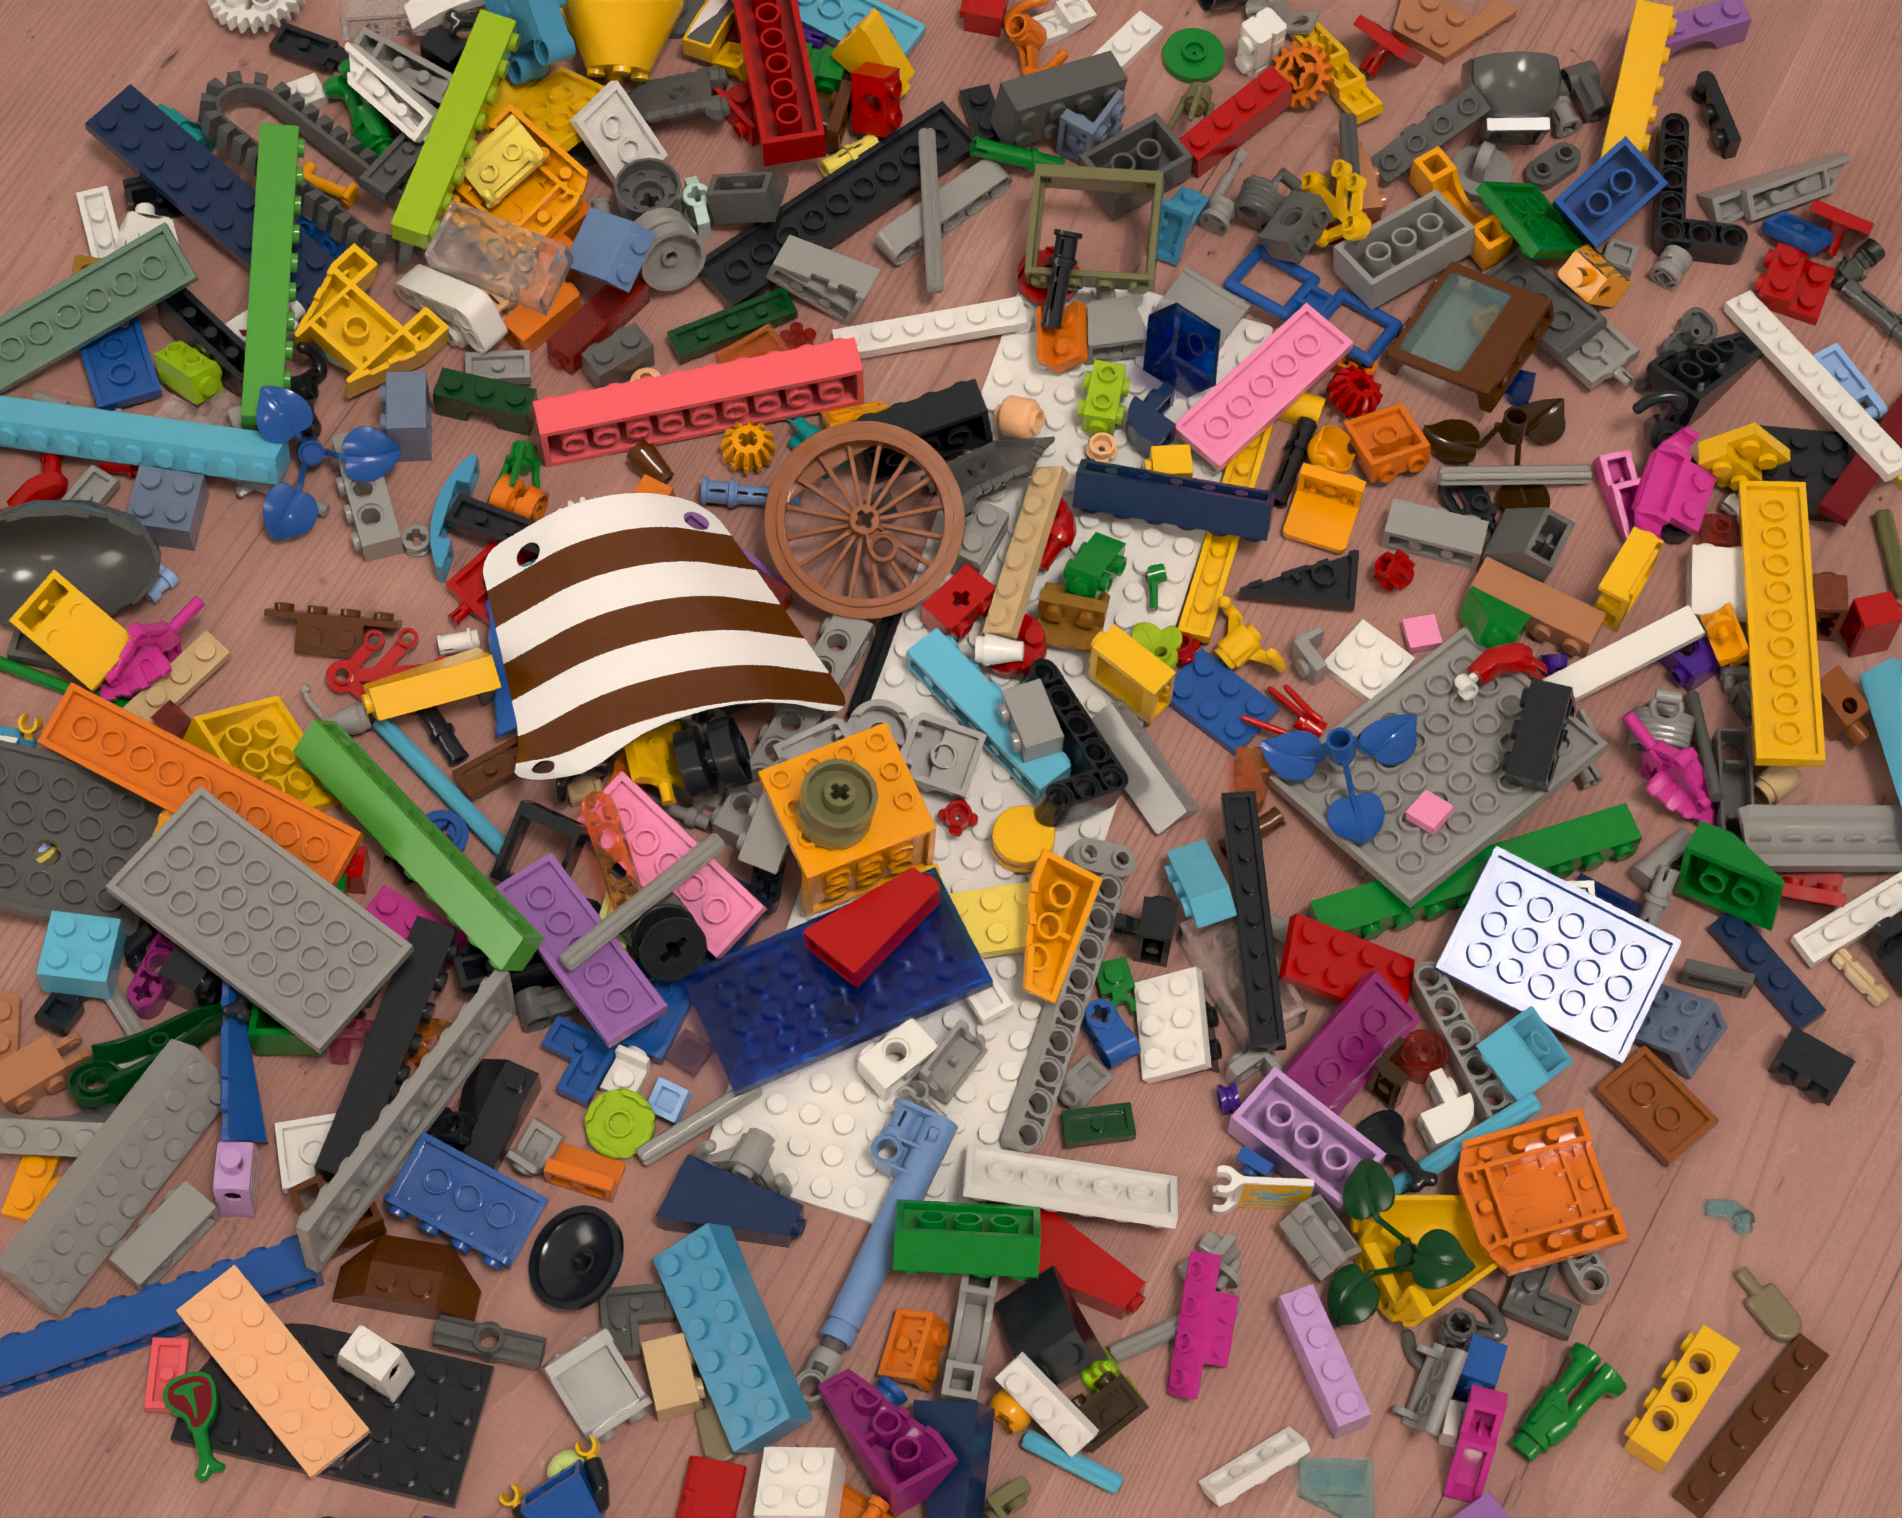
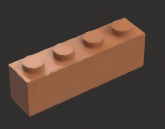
M1487 556L1469 587L1470 590L1474 586L1532 615L1525 629L1526 632L1539 641H1547L1560 647L1568 655L1580 658L1587 656L1602 628L1607 614Z

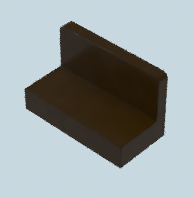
M1401 1036L1374 1064L1366 1088L1367 1092L1389 1110L1393 1111L1402 1103L1410 1079L1405 1072L1397 1067L1406 1042Z

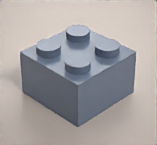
M426 371L386 372V385H380L381 405H384V413L380 414L381 431L401 447V454L397 462L432 461V404Z
M139 465L126 513L135 515L157 540L159 546L195 551L210 495L205 475Z

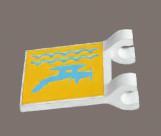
M1218 1166L1216 1177H1226L1229 1179L1230 1184L1226 1186H1213L1212 1197H1222L1225 1200V1204H1213L1211 1215L1217 1217L1225 1216L1237 1207L1294 1210L1300 1203L1311 1198L1314 1189V1179L1242 1176L1230 1166Z

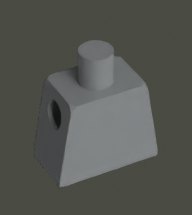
M1115 290L1113 292L1096 291L1097 300L1087 303V363L1094 362V359L1106 361L1147 355L1149 334L1134 299L1130 296L1117 298Z

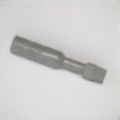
M1242 148L1238 149L1232 158L1230 168L1222 175L1211 197L1213 195L1225 196L1234 181V175L1238 167L1243 164L1248 154Z

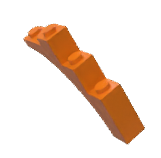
M583 199L580 208L541 246L539 265L530 288L518 306L503 320L508 330V333L503 338L516 350H530L532 354L582 312L581 294L577 287L572 284L581 274L563 264L590 208Z

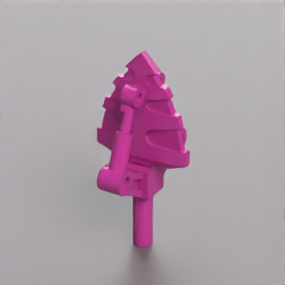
M195 596L169 623L161 620L158 623L141 624L135 622L131 624L127 629V635L130 638L119 655L120 660L118 664L113 666L105 675L106 684L102 685L100 697L109 702L117 701V698L122 696L126 698L132 697L134 692L141 689L145 691L162 676L166 677L172 671L170 663L182 653L181 640L183 638L178 632L206 604L198 596Z
M1634 711L1627 712L1622 717V720L1645 748L1640 753L1642 755V764L1638 771L1644 779L1649 780L1645 787L1647 793L1651 797L1655 796L1665 804L1664 808L1670 812L1676 811L1682 814L1681 818L1689 820L1692 818L1698 820L1697 823H1700L1702 820L1714 825L1715 808L1711 806L1712 803L1709 798L1704 772L1694 748H1682L1680 750L1668 745L1664 739L1655 740Z

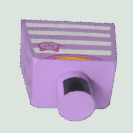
M220 1141L217 1144L213 1192L220 1217L255 1218L262 1153L255 1143ZM232 1193L239 1194L241 1197L233 1199L229 1198V1195Z

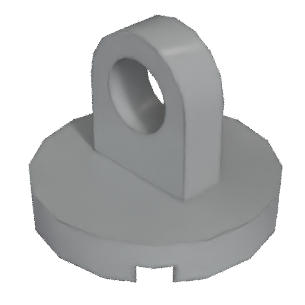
M1484 141L1483 144L1469 145L1461 149L1452 159L1453 164L1457 167L1463 191L1471 201L1482 202L1483 199L1475 190L1483 181L1511 182L1513 170L1510 160L1503 152L1496 149L1497 145Z

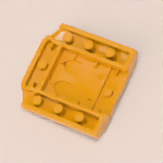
M511 103L488 124L490 131L477 145L513 114L546 153L548 159L492 209L487 207L486 201L466 176H464L461 186L456 185L452 193L454 195V203L451 211L444 213V216L501 266L534 254L580 208L590 178L589 172Z

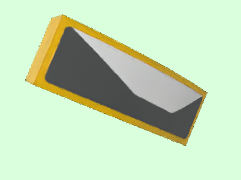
M707 0L682 39L685 55L713 63L720 47L725 46V38L735 20L731 0Z

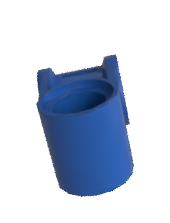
M1096 999L1088 1004L1082 1020V1027L1096 1048L1101 1061L1109 1070L1141 1053L1137 1038L1129 1027L1126 1026L1115 1006L1110 1001ZM1094 1015H1096V1017L1099 1018V1020L1094 1021ZM1105 1017V1023H1103L1100 1020V1018Z

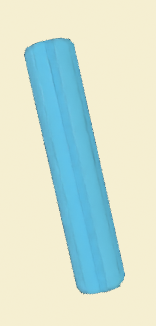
M1028 1430L1021 1442L1023 1449L1112 1494H1116L1123 1483L1122 1475L1079 1453H1076L1071 1458L1055 1441L1033 1430Z

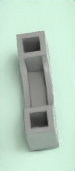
M0 1109V1153L78 1157L111 1114L76 1113L57 1117H33L9 1112L8 1109Z
M962 1274L954 1329L940 1401L978 1402L1000 1276L994 1275L990 1278H979L973 1274Z

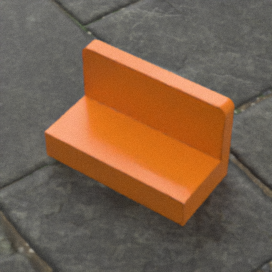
M563 1143L555 1158L547 1159L543 1171L546 1183L613 1203L626 1169V1164L623 1161Z

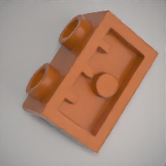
M1078 300L1065 306L1061 330L1040 326L1045 306L1037 307L1036 354L1038 362L1059 374L1088 361L1086 305Z
M897 1308L877 1375L879 1377L886 1375L894 1382L915 1384L921 1391L930 1392L933 1381L936 1380L939 1373V1360L943 1347L948 1342V1325L935 1312Z

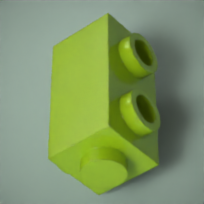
M179 340L168 344L164 349L154 353L160 381L194 404L198 405L207 402L211 397L223 392L220 366L216 361L210 360L201 354L196 348H192Z
M1094 359L1092 372L1086 371L1083 390L1088 391L1087 398H1080L1077 417L1083 418L1081 431L1089 432L1092 435L1105 432L1114 436L1116 424L1122 425L1125 406L1120 405L1121 397H1128L1131 381L1130 378H1125L1126 365Z

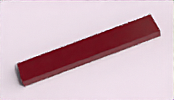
M1902 394L1879 423V426L1901 449ZM1857 453L1820 502L1816 511L1845 527L1881 477Z

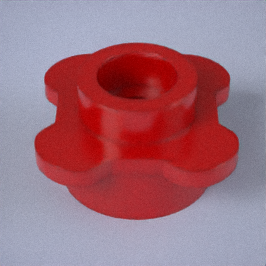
M1182 633L1183 642L1177 650V663L1189 664L1194 661V653L1201 645L1199 640L1192 639L1190 635Z
M956 799L950 802L945 809L939 810L938 820L947 825L951 836L959 837L962 835L963 830L969 826L974 827L977 825L978 815L972 813L971 807L965 800ZM959 815L961 816V819L956 820L955 816Z

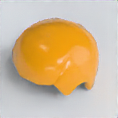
M1326 425L1318 430L1307 446L1308 458L1312 465H1321L1330 471L1340 474H1346L1350 471L1355 454L1348 452L1349 435L1333 425Z

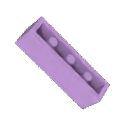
M1311 1284L1281 1295L1276 1312L1333 1439L1367 1427L1372 1413L1314 1285Z

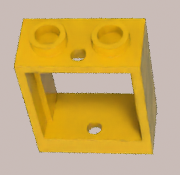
M1115 624L1106 632L1100 631L1095 636L1090 645L1092 651L1088 661L1090 663L1088 677L1118 701H1125L1132 712L1150 725L1172 701L1176 672Z

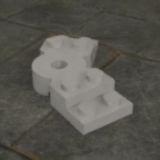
M875 699L859 705L853 711L847 723L842 719L832 717L774 744L772 749L777 759L781 757L792 759L886 722L917 787L931 792L934 789L965 800L987 734L924 712L909 719L904 709L898 704L889 700Z

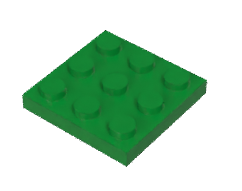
M1483 181L1475 190L1483 199V206L1498 217L1501 221L1502 229L1516 239L1520 244L1519 249L1528 258L1569 259L1575 250L1585 246V243L1534 183Z

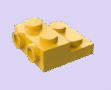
M1756 422L1698 442L1699 456L1697 457V465L1716 476V482L1719 487L1728 486L1733 491H1738L1739 480L1762 481V470L1773 469L1777 465L1790 461V449Z

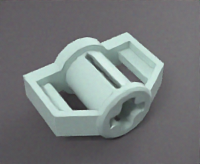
M697 176L684 178L685 188L682 197L687 205L684 210V217L691 227L696 228V232L701 240L711 238L710 222L713 217L706 198L708 187L699 183Z

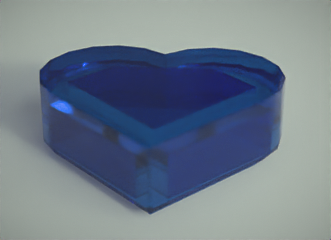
M1525 370L1519 371L1504 393L1508 403L1512 406L1520 407L1530 402L1536 373Z

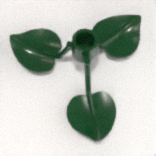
M1364 1158L1357 1164L1348 1177L1343 1189L1342 1199L1347 1213L1354 1219L1362 1221L1373 1216V1219L1401 1241V1244L1394 1251V1260L1396 1262L1394 1267L1369 1270L1365 1274L1359 1265L1348 1264L1334 1275L1328 1289L1327 1306L1331 1320L1338 1328L1363 1323L1375 1313L1380 1300L1379 1288L1374 1281L1370 1280L1375 1276L1393 1273L1403 1274L1404 1271L1412 1272L1413 1280L1420 1287L1436 1290L1454 1284L1476 1267L1452 1233L1443 1229H1434L1425 1233L1418 1244L1412 1243L1409 1237L1404 1236L1386 1222L1379 1212L1389 1210L1394 1204L1395 1188L1393 1181L1385 1168L1375 1160Z

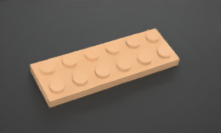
M235 1265L176 1310L177 1314L311 1479L315 1478L370 1434L369 1428Z

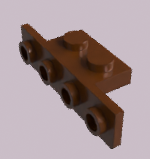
M275 602L274 608L264 609V616L297 619L294 650L297 653L351 658L364 644L366 626L396 629L402 627V620H395L394 613L374 612V617L361 616V610L341 609V614L328 613V607L308 605L307 611L294 610L295 604Z

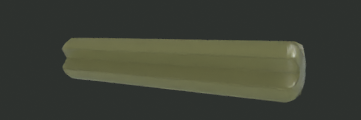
M1890 509L1878 510L1875 512L1873 519L1891 591L1895 599H1902V549L1893 513Z

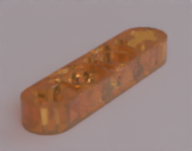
M592 791L583 799L582 812L613 910H616L626 902L625 893L619 889L616 891V888L625 887L627 895L632 897L642 889V885L614 799L602 791ZM597 800L606 803V806L601 808L603 818L608 821L612 820V822L603 823L601 816L592 811L597 806ZM607 830H614L617 834V841L613 847L606 849L601 844V837ZM617 862H624L627 866V873L623 879L616 881L611 876V869Z

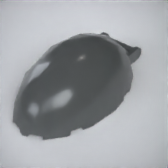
M33 500L0 509V620L2 624L15 627L9 620L53 570H56L109 616L116 614L118 609L130 603L132 605L138 603L157 582L159 577L161 551L157 540L135 515L91 500Z

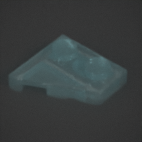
M1299 1459L1300 1498L1339 1518H1375L1373 1459Z

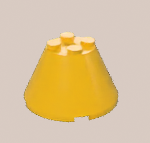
M567 0V4L562 10L586 67L587 76L595 78L604 77L605 83H609L612 80L622 84L623 79H630L634 82H647L649 73L684 9V0Z

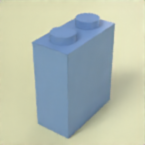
M590 207L563 265L586 278L629 293L656 234L631 220Z

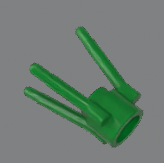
M525 440L515 441L512 444L510 455L505 457L504 466L496 483L502 475L508 474L511 468L512 473L509 485L514 487L518 475L528 474L531 470L533 486L541 489L540 467L542 461L536 458L538 450L536 445Z

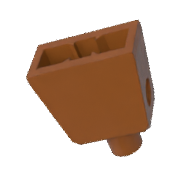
M1837 665L1820 679L1824 735L1833 741L1844 732L1857 747L1872 735L1859 720L1870 708L1843 669Z

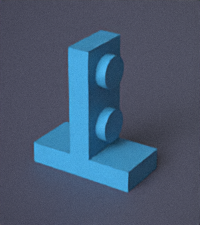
M1180 187L1172 200L1164 199L1158 259L1175 266L1179 264L1186 240L1198 223L1202 211L1207 209L1209 197L1200 194L1196 190Z

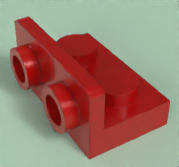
M742 80L725 92L719 86L713 89V96L720 95L721 98H728L731 115L725 116V119L732 125V129L737 137L745 139L752 147L757 145L759 138L748 85Z
M1775 872L1785 881L1781 898L1835 908H1842L1845 905L1846 894L1841 893L1843 875L1840 873Z

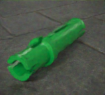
M974 136L972 142L976 144L971 143L970 145L971 156L1023 167L1026 172L1030 173L1035 171V163L1065 165L1064 157L1039 152L1038 148L1034 147L1025 149L980 138L979 136Z

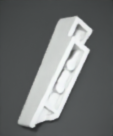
M347 42L345 44V51L349 53L350 72H347L348 84L414 142L421 143L422 140L425 142L438 109L362 47Z

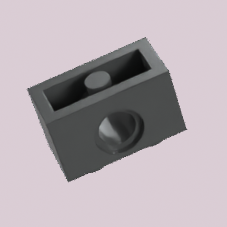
M1292 190L1258 238L1271 258L1300 264L1334 216L1321 195Z

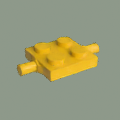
M679 721L654 728L641 734L624 746L632 782L657 786L663 806L676 804L677 801L673 787L686 788L673 747V733L681 730Z

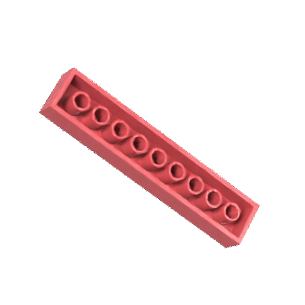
M855 337L847 339L836 338L827 343L817 345L806 344L797 349L782 352L772 351L766 355L752 358L741 357L732 362L712 363L702 368L687 371L676 370L667 375L657 377L646 376L637 381L622 384L611 383L602 388L592 390L581 389L572 394L546 396L541 400L533 401L546 467L630 451L642 440H646L649 444L653 443L656 446L725 432L726 428L734 429L736 421L742 425H747L748 420L751 419L753 426L762 422L765 424L865 403L863 368Z

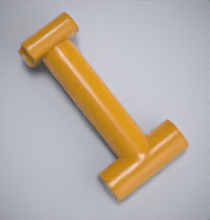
M306 161L303 165V177L319 190L340 198L341 204L346 209H350L359 196L357 185L351 182L346 188L313 174L317 166L311 161Z

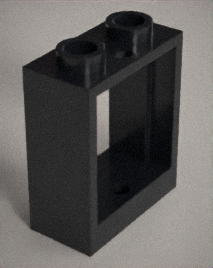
M521 800L490 877L499 880L498 884L516 874L511 872V868L530 822L533 820L572 838L561 865L571 878L592 827L532 800Z

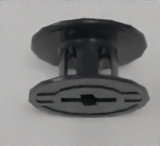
M667 903L652 907L639 917L631 933L633 951L646 972L657 980L671 982L686 978L698 969L704 961L707 952V940L704 932L697 925L691 912L681 905Z

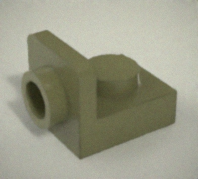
M1024 1475L986 1498L985 1509L987 1511L984 1512L985 1518H1008L1005 1514L1007 1510L1012 1514L1028 1503L1027 1497L1030 1495L1031 1485Z

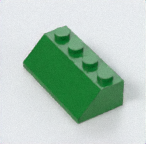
M897 1199L893 1270H901L906 1274H918L921 1271L937 1272L942 1276H954L958 1273L973 1274L979 1278H990L994 1275L1009 1276L1015 1280H1026L1030 1277L1038 1278L1041 1244L1040 1207Z

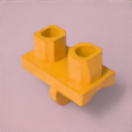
M1730 602L1718 611L1699 616L1721 667L1729 664L1730 667H1735L1748 660V642Z

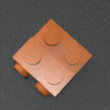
M1403 402L1343 422V431L1349 435L1350 442L1357 452V462L1371 483L1379 480L1382 483L1391 482L1399 473L1408 470L1412 473H1417L1430 463L1431 445Z

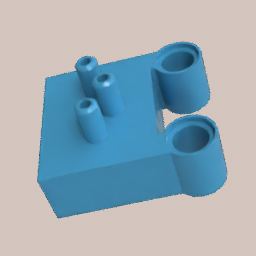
M484 0L487 11L517 20V33L521 34V40L517 51L510 53L508 58L510 66L507 73L513 84L517 85L545 78L548 72L547 65L571 60L575 57V43L572 36L568 33L560 8L566 6L567 0Z

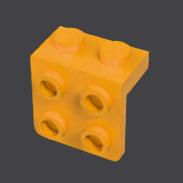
M1303 463L1297 490L1283 528V535L1287 538L1336 553L1345 552L1363 499L1367 481L1360 480L1351 474H1340L1330 471L1321 465Z

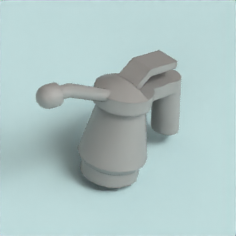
M301 685V694H304L306 702L321 720L336 721L348 735L361 734L367 729L372 728L369 714H366L362 703H353L331 716L329 714L324 715L311 699L309 685ZM359 745L365 751L364 745Z

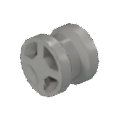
M1213 195L1208 202V209L1202 211L1199 217L1201 225L1213 234L1224 235L1230 228L1229 222L1233 221L1237 216L1236 204L1225 196Z

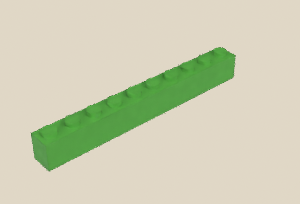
M260 123L241 429L259 430L256 423V410L262 386H278L289 390L291 387V371L285 370L286 360L292 361L293 341H287V331H294L295 312L289 311V302H296L297 282H290L291 272L297 273L298 253H292L293 244H299L300 224H294V215H301L302 196L296 195V186H303V167H297L298 158H304L305 139L299 138V126Z
M314 719L293 750L302 760V766L322 781V787L341 801L343 804L342 808L360 821L363 825V830L369 836L379 841L384 847L383 851L386 855L398 861L405 869V875L417 882L425 890L426 897L438 904L447 913V919L459 926L468 935V941L481 949L489 957L488 961L494 968L501 971H523L545 938L336 721Z

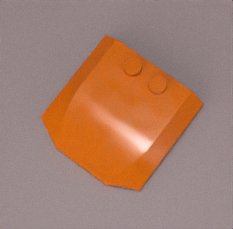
M1582 1108L1463 1140L1456 1183L1479 1248L1507 1276L1626 1244L1629 1241L1619 1208L1613 1204L1592 1146L1593 1137Z

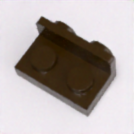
M1111 1370L1107 1371L1093 1383L1096 1389L1085 1397L1080 1393L1070 1400L1099 1430L1097 1435L1085 1445L1091 1453L1149 1408L1120 1370L1115 1374Z

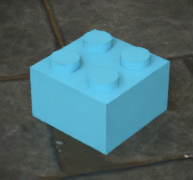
M52 910L36 972L42 990L112 1000L124 952V943L127 939L121 919Z
M1532 1005L1476 1045L1481 1052V1057L1485 1064L1494 1069L1502 1080L1505 1091L1509 1095L1514 1096L1517 1101L1527 1094L1536 1091L1574 1062Z

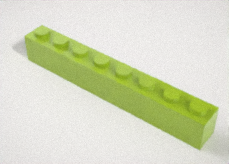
M480 9L391 221L393 239L426 250L430 249L433 240L437 241L443 229L442 217L445 212L449 213L454 203V195L452 194L456 185L461 186L466 172L464 164L467 158L472 159L477 146V141H475L478 131L483 132L488 119V114H486L488 106H493L497 100L499 93L498 82L500 78L505 79L510 66V61L508 60L510 53H515L519 47L521 34L517 33V20Z

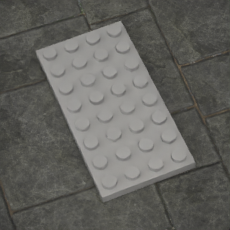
M201 786L105 886L107 892L320 1054L414 952L412 944Z

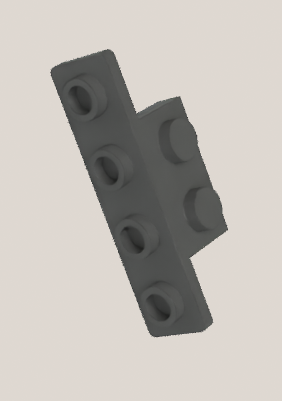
M1471 85L1445 105H1438L1426 114L1427 118L1417 125L1413 123L1401 131L1399 138L1373 155L1371 161L1374 166H1377L1379 173L1386 183H1391L1412 168L1414 159L1437 146H1443L1488 114L1491 108L1478 89Z

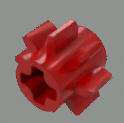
M1400 549L1394 555L1387 551L1376 560L1374 565L1376 574L1373 578L1378 580L1379 586L1388 592H1391L1394 586L1402 590L1414 578L1413 567L1415 563L1410 561L1409 556Z

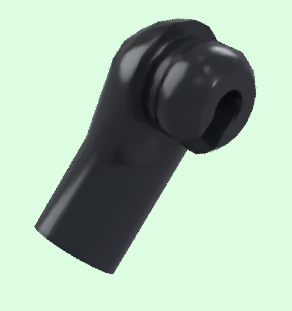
M148 922L143 924L124 943L125 962L134 973L137 972L147 953L146 945L155 938L158 932Z

